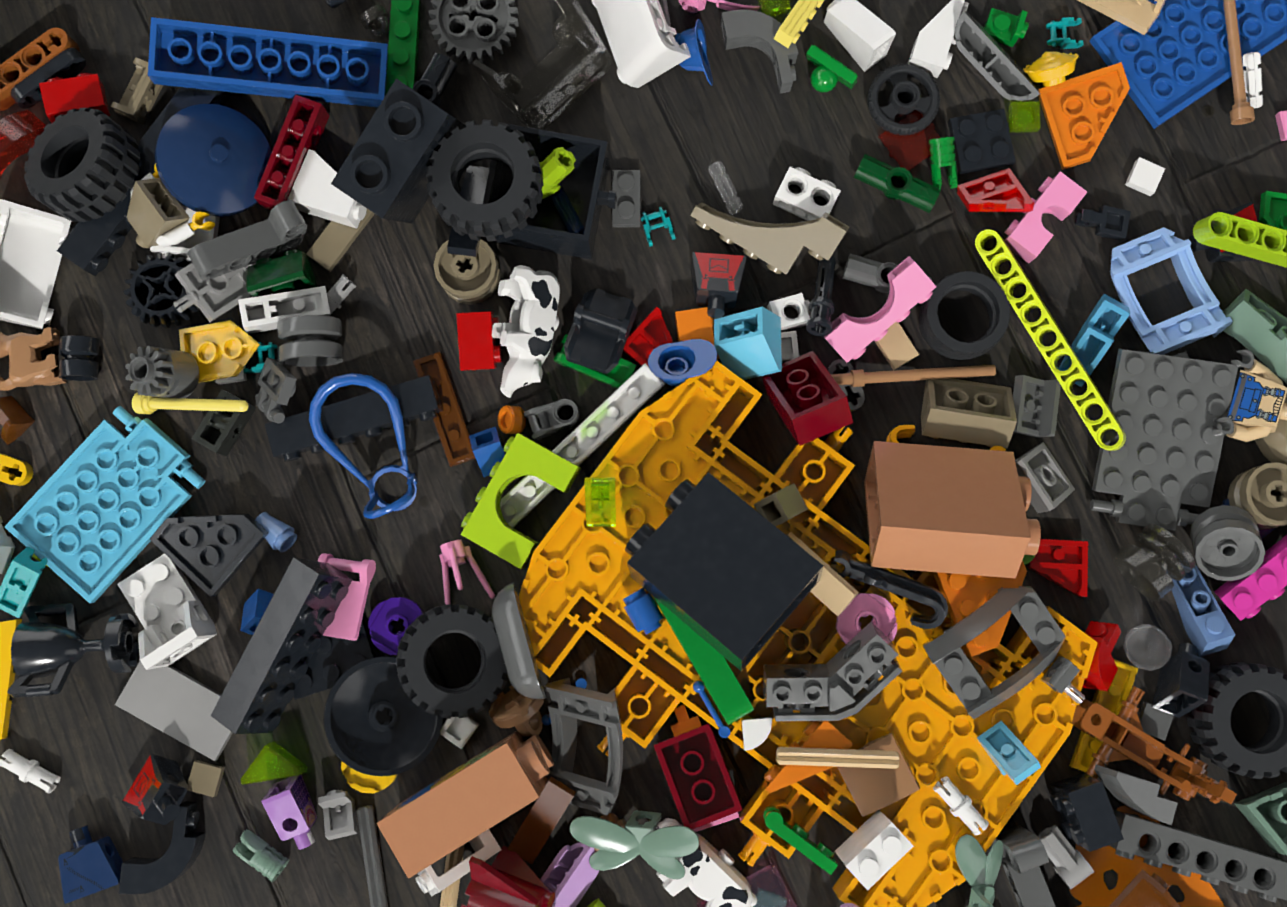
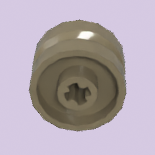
M480 240L477 257L448 254V241L443 243L435 256L434 271L437 280L447 295L458 303L469 305L481 303L491 297L499 286L501 273L499 263L490 246L485 241Z
M1279 462L1266 463L1256 468H1251L1237 475L1230 484L1227 496L1230 506H1237L1248 511L1256 520L1258 530L1273 529L1287 525L1286 464Z

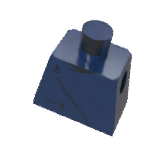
M88 825L70 831L74 849L64 852L58 857L65 904L120 884L123 863L109 836L92 841Z

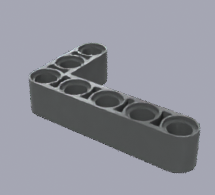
M1021 825L1000 832L993 843L998 840L1003 843L1001 864L1018 906L1056 907L1039 867L1049 862L1047 852L1039 837Z

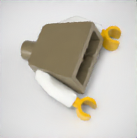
M156 163L153 174L149 173L142 180L135 181L131 189L127 219L138 234L136 242L139 246L143 248L158 245L168 247L195 234L194 231L197 229L210 231L215 227V222L208 221L203 224L204 218L210 214L200 211L196 212L192 217V222L188 223L190 217L178 200L165 188L159 177Z

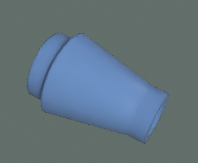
M267 512L261 513L255 519L269 533L265 538L273 550L285 552L295 543L297 535L294 533L293 527L272 517Z

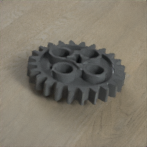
M515 0L431 1L435 10H429L430 18L433 19L429 21L431 30H434L432 32L434 40H439V48H446L449 57L456 52V58L459 62L464 56H467L469 64L472 63L474 57H478L480 64H482L485 55L489 59L494 60L493 52L497 51L501 55L504 54L502 45L510 47L511 42L508 37L517 36L514 27H519L518 19L515 18L519 16L517 7H514L516 5ZM461 1L468 2L464 7H456ZM487 4H495V7L490 10L483 9ZM458 27L465 28L460 34L453 33ZM484 30L492 31L489 36L480 35Z

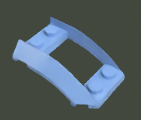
M1164 227L1113 248L1110 271L1121 303L1129 307L1130 315L1128 317L1135 330L1151 353L1165 355L1211 334L1215 338L1233 322L1220 309V302L1205 281L1192 253L1190 240L1184 241L1174 236L1175 232ZM1171 258L1175 272L1194 309L1152 326L1132 290L1127 275Z

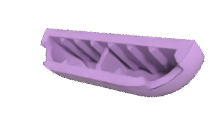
M578 842L571 846H564L556 855L540 879L549 890L555 892L552 907H576L599 873V870L593 869L589 864L590 857L595 853L594 848Z

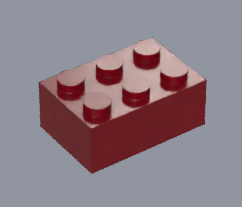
M814 351L783 363L781 372L762 376L770 402L799 446L853 423L847 396Z
M709 723L653 745L684 826L693 830L742 810Z

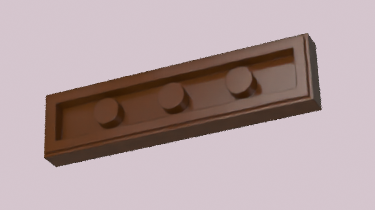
M439 351L414 360L413 363L419 378L430 375L436 381L444 411L436 413L437 418L433 420L449 466L453 467L476 459L471 447L470 434L442 354Z

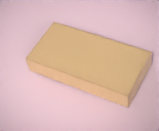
M899 322L893 323L888 328L887 334L880 340L875 341L893 371L919 355Z

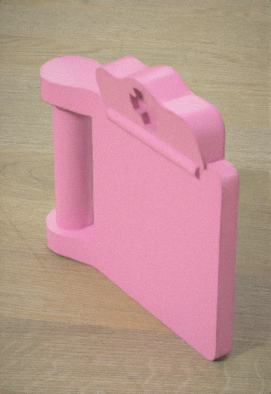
M322 553L318 558L319 562L329 563L341 571L359 573L360 582H351L348 594L341 601L335 612L333 622L327 627L323 636L355 641L359 636L369 585L376 570V563L374 560L364 559L362 562L334 558L332 554Z

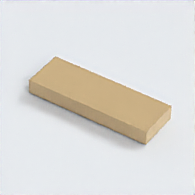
M792 532L787 534L790 539L824 565L820 581L810 592L833 613L839 616L859 592Z

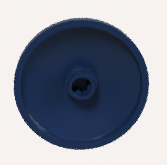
M198 104L180 110L165 123L157 139L155 163L165 188L181 204L196 212L200 211L209 213V216L222 217L242 213L257 203L254 196L272 152L262 131L242 113L222 105Z

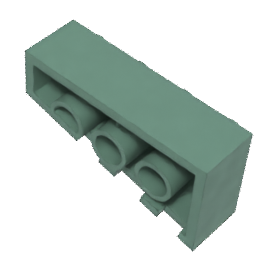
M1245 289L1223 311L1225 316L1230 317L1233 321L1223 331L1237 339L1287 384V318Z
M1287 782L1234 803L1273 852L1287 855Z

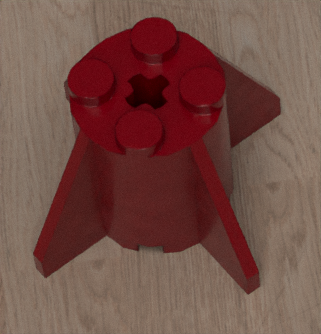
M503 845L491 866L472 856L470 858L471 881L465 892L470 898L467 906L462 904L461 907H552L555 892L549 890L516 852L509 851L508 847Z

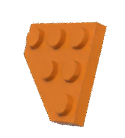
M1122 62L1068 79L1054 86L1039 89L1041 94L1038 97L1062 170L1089 162L1092 159L1130 89Z
M1022 560L1016 579L936 572L933 575L939 590L947 599L948 612L955 625L987 602L1001 587L1019 588V586H1022L1027 570ZM1011 610L980 635L963 645L968 658L999 646L1010 618Z

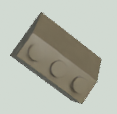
M953 378L926 380L921 413L922 435L932 438L956 440L962 443L969 442L989 447L1001 446L1008 448L1017 424L1011 387Z

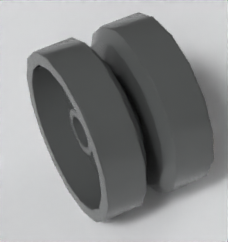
M305 315L288 317L277 322L278 338L286 342L278 348L280 364L295 367H320L343 362V346L335 342V340L342 336V321L340 319L330 316Z
M1221 505L1209 508L1199 514L1192 523L1190 537L1198 567L1207 576L1223 581L1244 579L1256 572L1263 563L1265 556L1263 542L1256 520L1248 511L1237 506Z

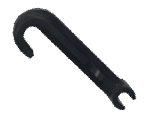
M844 550L835 552L834 561L844 565L832 562L831 568L842 578L847 576L934 608L935 613L930 616L913 613L910 617L911 625L932 629L938 627L944 621L948 612V603L941 591L887 570L871 567L870 564L851 558V555Z

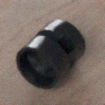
M89 336L60 337L59 351L64 359L59 361V378L72 381L98 380L99 363L94 358L99 355V339Z

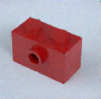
M81 73L73 78L63 79L57 77L51 78L47 82L39 83L45 112L51 123L60 114L66 115L69 110L80 108L98 109L107 116H110L104 86L98 74Z
M494 312L456 313L460 371L497 368V363L502 361L501 346H496V340L492 337V328L494 323H499V317H494Z

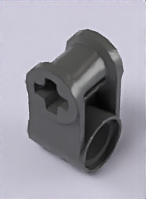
M560 399L523 413L524 418L529 420L533 432L532 440H539L574 426L579 421L581 415L578 406L570 399ZM565 406H571L574 410L573 416L569 420H562L559 415L560 410Z

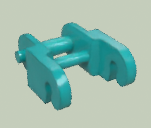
M1074 17L1062 18L1058 22L1052 20L1046 24V29H1050L1051 39L1047 41V45L1052 47L1060 46V49L1082 47L1084 45L1083 40L1076 43V40L1067 38L1066 31L1068 26L1080 25L1082 18H1077L1074 21ZM1056 29H1062L1063 38H1057Z
M661 206L659 211L646 215L645 211L642 212L643 217H641V221H645L643 230L649 247L653 246L650 238L651 230L663 226L668 228L671 240L676 239L670 218H665L667 212ZM661 217L662 223L650 226L648 220Z
M258 342L260 343L257 348L259 363L256 367H251V369H243L244 373L262 372L265 364L263 363L262 351L268 350L269 358L275 359L274 349H277L278 345H274L272 342H269L268 345Z

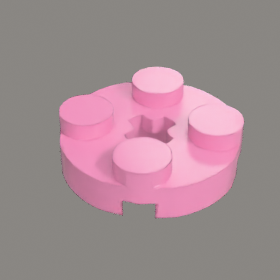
M858 593L842 614L837 616L836 630L841 640L845 644L851 641L861 631L859 619L871 615L873 617L871 622L893 641L897 633L896 616L893 606L885 598L877 594Z

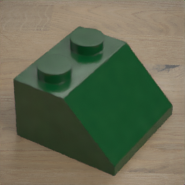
M290 250L284 252L282 257L276 259L263 258L257 260L255 265L247 268L246 287L248 293L253 297L318 287L310 258L303 251Z

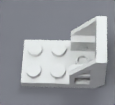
M166 554L161 555L117 584L144 627V630L138 633L140 661L146 670L167 667L217 635L214 622L183 572Z

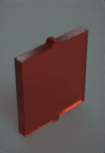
M914 110L898 123L911 124L923 118V115L919 111ZM930 123L922 131L911 135H895L889 131L879 135V139L890 152L889 156L891 158L894 157L898 164L908 171L931 155L929 140L941 138L935 131L933 123Z

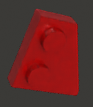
M1010 168L957 186V194L969 212L1033 211V200Z
M658 307L628 337L623 349L640 366L645 363L648 366L649 355L653 349L663 344L673 343L661 310Z
M1040 539L1038 552L1034 559L1027 564V568L1079 597H1087L1088 541Z

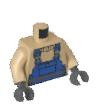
M1237 350L1236 352L1242 356L1243 360L1242 362L1231 360V364L1236 365L1238 368L1244 367L1245 371L1240 370L1227 416L1213 421L1221 424L1222 430H1214L1212 434L1214 436L1226 435L1230 438L1249 442L1274 433L1279 419L1287 421V403L1284 402L1287 387L1283 385V381L1268 367L1254 359V355L1250 350Z

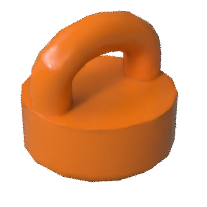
M503 406L498 414L500 430L505 434L523 432L526 426V418L523 415L524 410L519 406Z

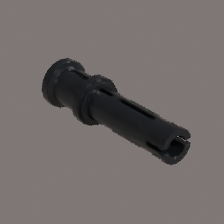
M833 256L829 260L825 258L818 260L815 295L809 303L811 316L806 325L807 331L815 336H826L832 332L830 319L835 305L831 298L836 265L835 257Z

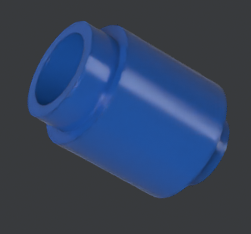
M644 588L623 599L626 605L624 609L637 632L644 630L647 635L662 626L659 620L664 617L651 594H647Z

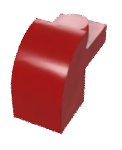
M1090 621L1085 634L1098 643L1087 679H1084L1082 688L1108 691L1118 671L1111 652L1121 634V630L1118 624Z

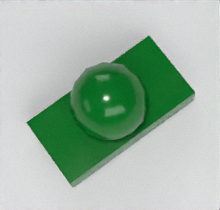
M811 45L806 53V59L817 66L811 74L810 82L812 87L819 92H829L839 81L852 90L857 83L858 74L817 46Z

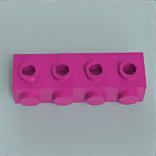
M1287 535L1265 551L1263 563L1256 572L1244 579L1227 581L1214 591L1240 621L1245 617L1249 619L1255 616L1261 610L1260 606L1269 599L1274 600L1284 593V587L1287 586Z

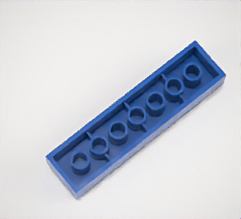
M151 17L148 76L154 84L294 99L296 94L313 101L379 107L385 97L388 44Z

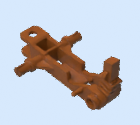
M1133 686L1126 701L1122 700L1121 705L1123 707L1118 716L1102 705L1092 703L1086 699H1081L1083 702L1076 706L1072 720L1073 726L1102 743L1098 752H1093L1092 754L1094 759L1085 772L1087 775L1098 779V775L1094 770L1096 764L1104 767V765L1108 766L1113 761L1129 759L1163 780L1162 787L1159 790L1160 795H1164L1169 785L1174 787L1172 793L1186 801H1189L1191 797L1194 798L1198 792L1215 804L1219 803L1220 800L1229 804L1233 803L1237 794L1227 788L1228 785L1225 781L1220 780V782H1217L1206 776L1208 773L1206 771L1208 767L1206 763L1192 756L1189 760L1185 758L1190 749V744L1186 743L1179 754L1166 748L1161 742L1144 733L1137 715L1139 710L1137 706L1145 694L1141 689ZM1164 754L1168 756L1167 760L1169 762L1176 761L1169 775L1166 774L1168 770L1163 767L1161 771L1156 769Z

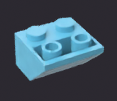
M759 307L714 319V346L722 364L742 380L781 372V317L764 307Z

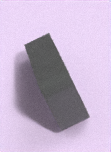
M292 200L283 201L272 208L267 220L199 243L188 251V256L201 279L210 280L256 263L259 259L270 258L295 248L303 241L307 224Z

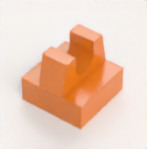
M684 704L674 709L678 722L670 725L674 737L702 726L698 715L689 717Z

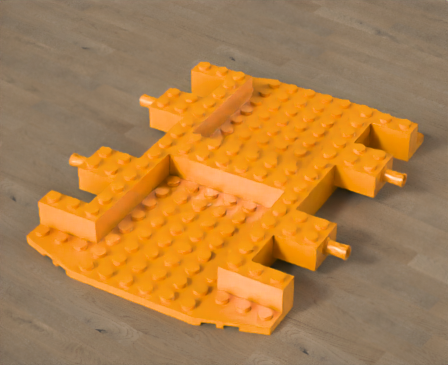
M718 361L705 374L688 378L684 383L638 413L534 550L519 594L537 667L547 676L551 677L586 630L632 664L615 687L621 717L623 741L626 737L632 738L643 748L648 746L680 701L717 730L719 729L700 694L693 690V684L696 681L702 682L665 616L663 615L664 618L659 620L662 626L646 635L644 630L637 632L624 609L626 605L623 599L643 588L631 578L627 565L631 556L625 552V547L631 537L644 524L649 523L657 530L672 512L665 507V504L671 493L680 483L689 479L697 486L709 472L755 510V503L795 483L808 510L776 527L785 535L792 532L830 567L832 562L844 565L834 561L835 552L838 550H844L851 555V558L871 565L870 547L822 511L855 466L838 452L850 435L853 434V431L848 427L839 436L844 429L842 427L831 432L825 441L817 438L801 446L797 443L773 475L729 442L730 438L757 404L762 394ZM881 568L939 590L933 575L936 572L917 571L911 578L901 569ZM846 576L843 579L859 593L877 594L885 598L893 606L896 616L897 633L892 643L899 654L896 659L902 672L857 714L839 721L828 722L853 743L849 749L855 750L864 747L870 741L893 732L920 789L880 809L914 847L869 890L858 881L848 868L845 869L832 889L842 902L853 903L859 907H927L933 901L937 902L940 900L942 895L954 886H959L966 881L959 869L955 856L958 840L966 834L971 835L979 842L986 853L1071 733L1073 716L1076 706L1079 704L1065 692L1061 694L1054 691L1041 678L1055 660L1061 656L1070 660L1080 670L1071 681V684L1081 692L1098 642L1052 608L1046 606L1066 636L1055 660L1016 694L973 719L967 713L966 708L936 665L932 663L923 647L924 643L933 641L954 625L949 612H947V616L941 625L936 628L925 629L911 625L910 617L913 613L930 616L935 613L934 608ZM811 592L742 672L725 658L754 708L752 712L728 725L707 688L705 687L704 689L721 721L730 729L728 738L742 749H744L741 719L772 717L771 731L766 740L758 747L746 751L769 769L774 764L780 765L776 761L777 748L789 747L794 741L799 743L806 735L803 730L810 721H775L773 708L766 707L763 694V664H826L846 645L836 630L837 615ZM871 615L859 619L861 630L871 622L873 618ZM1020 626L1006 647L999 644L997 648L975 655L969 659L989 688L992 689L1023 668L1040 652L1022 626ZM793 710V713H800V710ZM1000 721L1010 729L1041 765L1040 769L1018 785L1007 774L1002 775L977 739V737ZM607 734L601 743L597 745L601 752H604L608 746ZM838 767L830 768L772 793H769L762 783L739 814L740 822L752 830L753 836L742 851L739 852L738 856L753 867L767 845L774 847L788 859L796 850L766 826L763 812L769 806L777 807L781 812L783 820L792 827L797 823L808 832L823 811L852 833L860 828L875 812L862 817ZM948 776L950 781L963 795L969 796L973 807L989 822L988 827L984 831L979 826L978 829L981 831V834L973 835L965 823L958 816L955 817L950 812V806L933 790L934 785L938 781L943 786L941 778Z

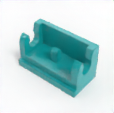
M26 547L12 560L0 586V609L17 618L22 616L42 570L48 562L47 558H42L40 562L31 560L35 550L30 547Z

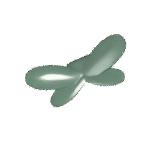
M635 810L626 823L625 828L611 821L593 816L577 817L570 824V833L577 841L589 847L599 849L590 857L589 864L593 869L600 871L617 868L640 855L660 874L670 879L678 880L684 877L685 867L677 858L690 855L699 847L698 835L689 827L676 825L655 830L661 820V813ZM642 818L651 819V821L645 822L644 825L639 824L637 820Z
M966 834L958 840L955 848L959 869L972 887L969 904L966 907H994L992 905L995 899L993 886L1002 862L1003 843L1000 840L996 841L988 856H986L979 842L973 836Z

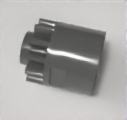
M147 346V348L138 347V354H130L132 361L125 366L129 373L125 378L126 380L134 381L130 389L137 390L138 395L162 398H187L196 389L199 381V367L197 361L190 353Z

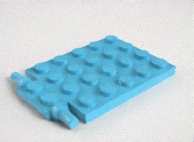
M118 406L113 411V415L126 425L125 429L130 434L126 437L109 421L103 420L5 526L26 547L34 549V554L40 560L47 558L48 562L46 565L89 603H94L149 544L150 538L167 518L173 517L192 497L186 489L172 478L174 473L180 478L184 477L197 489L205 483V480L192 469L193 465L187 461L190 455L151 420L148 418L143 420L139 417L134 418L122 406Z

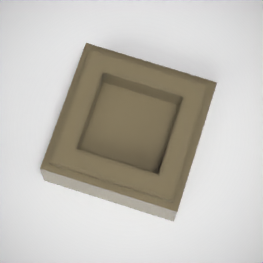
M199 760L194 761L187 784L188 791L216 797L225 767Z

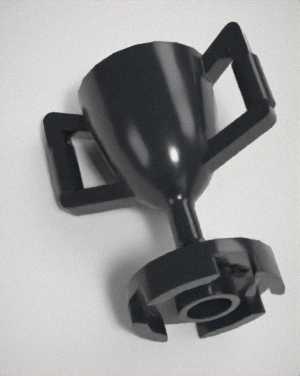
M60 603L26 607L24 611L30 622L20 623L12 637L11 659L18 678L8 689V694L14 698L59 694L72 667L86 652L104 651L111 671L114 673L131 672L130 667L137 666L140 658L139 640H134L131 629L138 627L136 619L129 613L113 615L107 622L103 639L85 640L79 634L77 611L73 604ZM66 615L67 627L41 622L38 616ZM56 674L52 683L28 685L32 679Z

